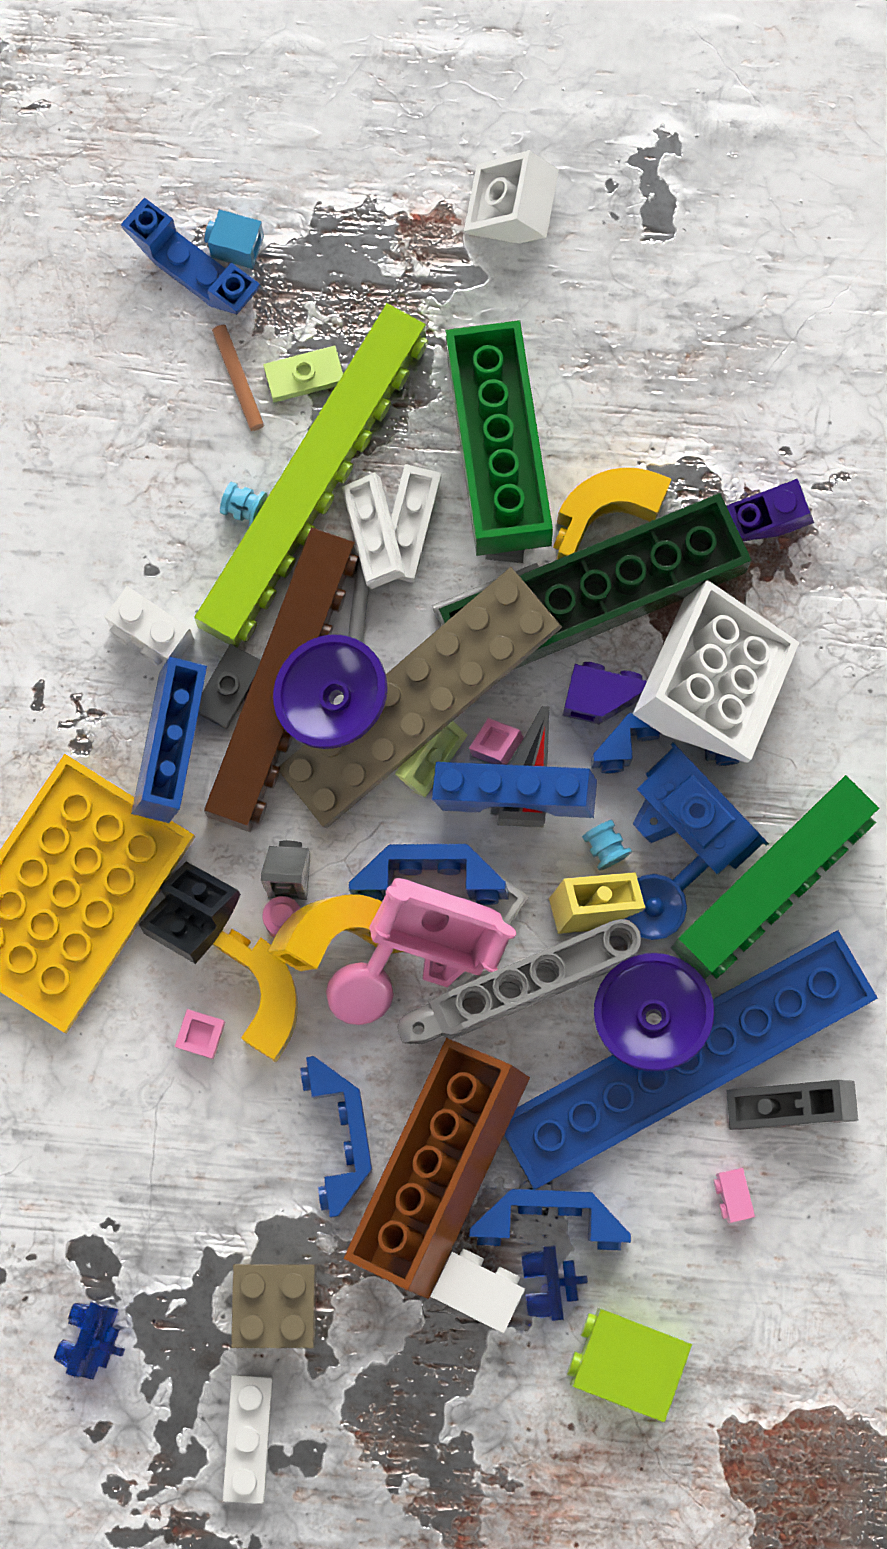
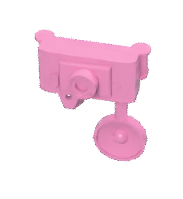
M394 879L391 886L387 888L386 896L369 927L373 942L378 943L368 963L349 964L336 971L329 980L326 990L329 1008L336 1018L347 1024L363 1025L372 1023L382 1017L392 1003L394 994L391 979L383 968L393 949L425 958L422 979L448 987L465 971L478 976L481 975L483 969L491 973L497 971V966L509 939H513L516 936V931L512 926L503 922L499 912L487 906L408 880Z

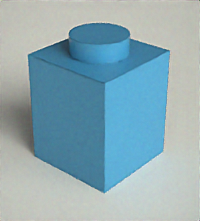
M219 209L215 222L209 221L204 241L208 243L211 258L253 269L264 238L262 221Z

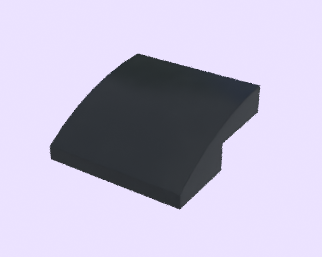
M186 861L160 887L165 898L144 918L139 926L145 935L196 964L224 929L241 894L236 888Z

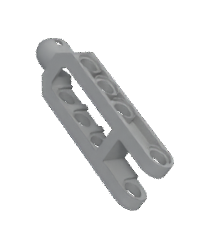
M614 920L452 989L429 1001V1004L410 1011L399 1020L397 1029L402 1043L425 1044L441 1036L454 1039L609 973L616 965L635 955L641 943L640 931L629 920ZM620 937L625 941L627 950L617 951L613 949L609 938ZM541 967H547L554 972L556 980L550 983L542 982L537 977L536 970ZM507 982L513 983L519 988L520 995L512 999L506 998L499 990L500 985ZM469 998H477L482 1002L484 1010L479 1014H469L464 1010L462 1004ZM415 1026H422L424 1031L416 1034L413 1031Z

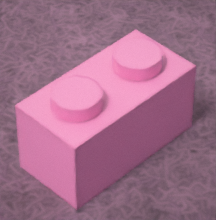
M743 1168L716 1174L717 1179L713 1181L716 1193L721 1194L723 1204H720L722 1218H727L728 1223L754 1218L755 1214Z

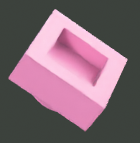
M488 718L470 745L469 750L472 756L491 764L507 765L522 742L523 735L519 729Z
M187 1009L175 1047L214 1060L226 1023L225 1020Z

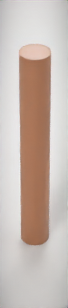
M218 325L212 329L248 426L251 431L259 430L264 427V423L226 325Z

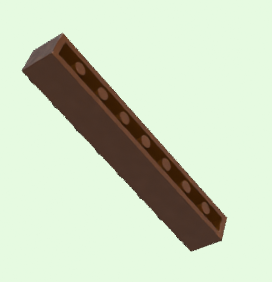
M311 527L204 808L208 818L251 832L254 823L260 825L267 808V803L262 801L267 787L274 788L279 777L281 767L276 766L280 752L287 753L293 739L281 725L275 712L273 700L275 681L285 660L299 646L314 638L332 635L333 625L329 624L333 611L340 612L346 597V591L342 589L346 576L351 578L354 576L359 562V556L355 555V544L353 541Z

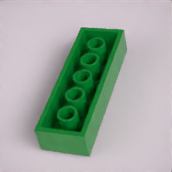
M517 320L445 330L446 352L476 556L552 546L553 526L521 322Z
M845 775L706 910L670 948L681 960L695 968L704 980L710 974L717 979L738 959L733 954L738 947L745 952L766 932L760 926L765 920L772 925L793 905L789 899L792 894L799 899L821 878L816 872L819 867L826 872L849 850L844 845L847 840L854 845L877 823L871 816L880 808Z

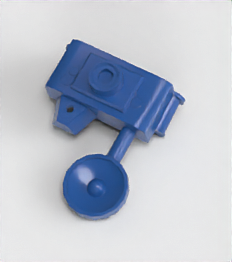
M673 742L670 744L673 748L646 772L648 779L637 788L646 799L633 825L650 843L678 833L698 856L673 879L658 874L644 875L638 878L645 909L623 920H629L635 924L640 931L641 938L649 940L664 939L678 931L685 921L687 912L686 896L683 890L708 867L717 875L728 865L737 869L762 844L765 846L769 844ZM651 818L657 819L656 825L650 823Z

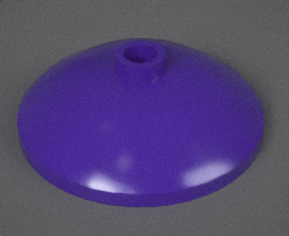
M325 635L314 638L293 651L280 668L273 692L275 712L284 729L296 740L307 746L319 749H333L348 745L365 735L380 717L387 698L388 685L386 673L377 655L366 644L355 638L345 635ZM338 695H343V701L338 705H334V699Z
M646 953L633 956L619 963L605 976L595 997L594 1020L602 1043L619 1061L639 1070L665 1071L687 1063L704 1047L713 1027L714 1003L707 983L691 965L671 955ZM652 1013L658 1014L661 1017V1021L658 1024L652 1025L647 1022V1016Z

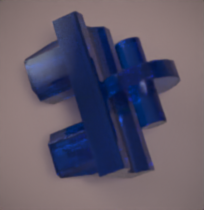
M555 1246L541 1247L542 1251L521 1256L523 1278L545 1276L547 1291L525 1294L527 1315L549 1317L551 1321L564 1320L560 1286H565L567 1302L579 1301L577 1285L588 1283V1275L576 1276L574 1260L562 1261L564 1277L559 1278Z
M90 1302V1305L80 1303L72 1305L68 1316V1324L81 1328L76 1343L63 1339L58 1344L54 1355V1360L67 1368L66 1374L77 1378L84 1377L94 1380L98 1367L107 1368L111 1354L123 1357L126 1348L115 1344L120 1329L113 1326L119 1309Z

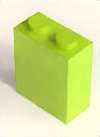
M597 1308L595 1315L588 1313L581 1331V1336L587 1338L582 1353L574 1352L566 1375L573 1377L570 1385L665 1423L692 1344L601 1308Z

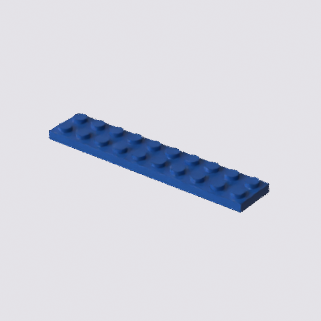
M839 930L714 998V1021L711 1034L700 1052L687 1063L665 1071H644L628 1066L611 1055L517 1107L504 1137L533 1190L873 1002L878 997Z

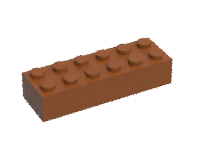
M446 1038L343 1259L412 1293L429 1299L530 1077L511 1064Z

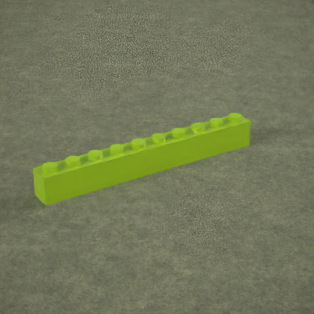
M386 303L196 613L194 619L198 628L228 645L232 644L236 647L240 645L242 640L247 642L251 638L257 627V622L254 621L261 608L264 610L269 608L276 596L277 590L274 587L281 576L286 578L293 569L296 558L293 556L300 544L302 546L305 545L311 527L315 528L312 524L319 513L325 515L334 500V495L331 493L338 482L343 484L349 477L353 468L351 460L357 450L363 452L372 437L371 427L376 419L382 421L391 406V401L388 399L395 389L400 391L406 383L410 374V370L407 368L413 358L419 360L423 355L429 341L426 339L425 323Z

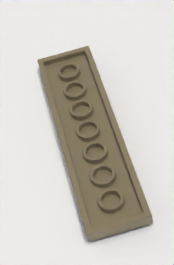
M512 567L508 568L386 674L388 687L385 706L377 722L365 735L355 742L333 749H319L304 744L279 766L281 767L279 772L322 827L328 828L558 632L562 626Z

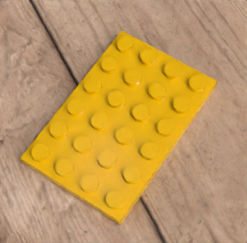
M66 754L63 755L0 849V992L65 1034L68 1033L161 891L160 887L169 879L195 839L194 834L172 820L170 823L131 814L135 797Z

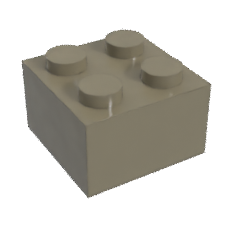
M233 1264L231 1348H314L316 1342L317 1264Z

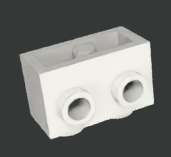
M128 586L125 587L104 616L111 628L109 633L125 645L132 642L142 649L140 651L142 656L157 666L161 662L165 664L170 656L180 659L194 640L190 627Z
M464 1248L460 1255L451 1252L430 1296L504 1333L525 1288L517 1285L520 1277L501 1267H498L496 1273L481 1267L484 1258Z

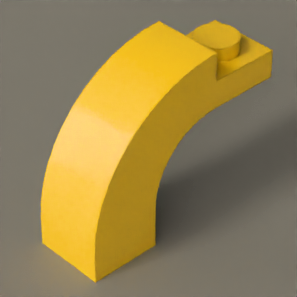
M628 467L600 472L583 481L568 495L558 512L557 524L568 529L561 527L556 537L553 548L559 550L557 560L577 552L588 527L603 515L620 512L634 515L649 522L655 520L668 492L671 478L649 470Z
M350 894L309 903L293 913L284 922L277 932L268 953L298 971H306L318 968L329 943L342 931L351 932L377 947L378 943L373 942L369 927L382 901L364 895ZM393 949L391 954L401 953L403 951Z
M231 929L229 934L222 931L212 945L249 969L257 978L261 992L257 1014L241 1039L274 1062H277L290 1042L297 1022L298 998L292 975L285 962L268 953L271 945L262 937H260L251 950L248 948L251 941L234 929Z

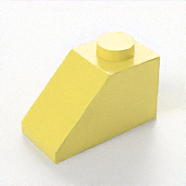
M636 872L566 878L562 880L549 898L558 934L590 931L611 921L627 918L645 909Z

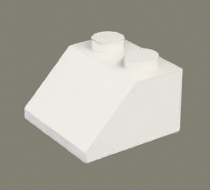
M530 150L477 164L464 232L468 235L519 244L546 238L559 169Z

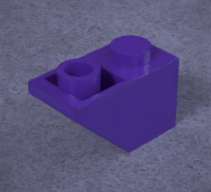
M798 478L726 505L743 541L778 537L814 523Z
M583 662L582 665L575 664L562 716L600 725L638 702L647 681L642 680V675L626 670L620 671V674L605 671L603 665L594 662Z

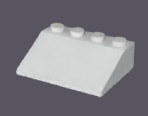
M706 580L684 598L633 715L663 735L748 763L754 755L799 642Z

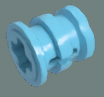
M230 482L221 499L220 514L228 515L231 513L234 519L239 521L247 519L249 520V525H251L266 501L268 494L262 491L259 495H256L253 489L248 487L240 489L237 483Z
M608 820L592 828L582 836L585 842H590L592 846L590 852L593 857L598 856L600 860L597 866L599 871L617 864L632 853L631 848H623L621 844L623 838L620 833L616 834L614 832L615 824L613 820Z

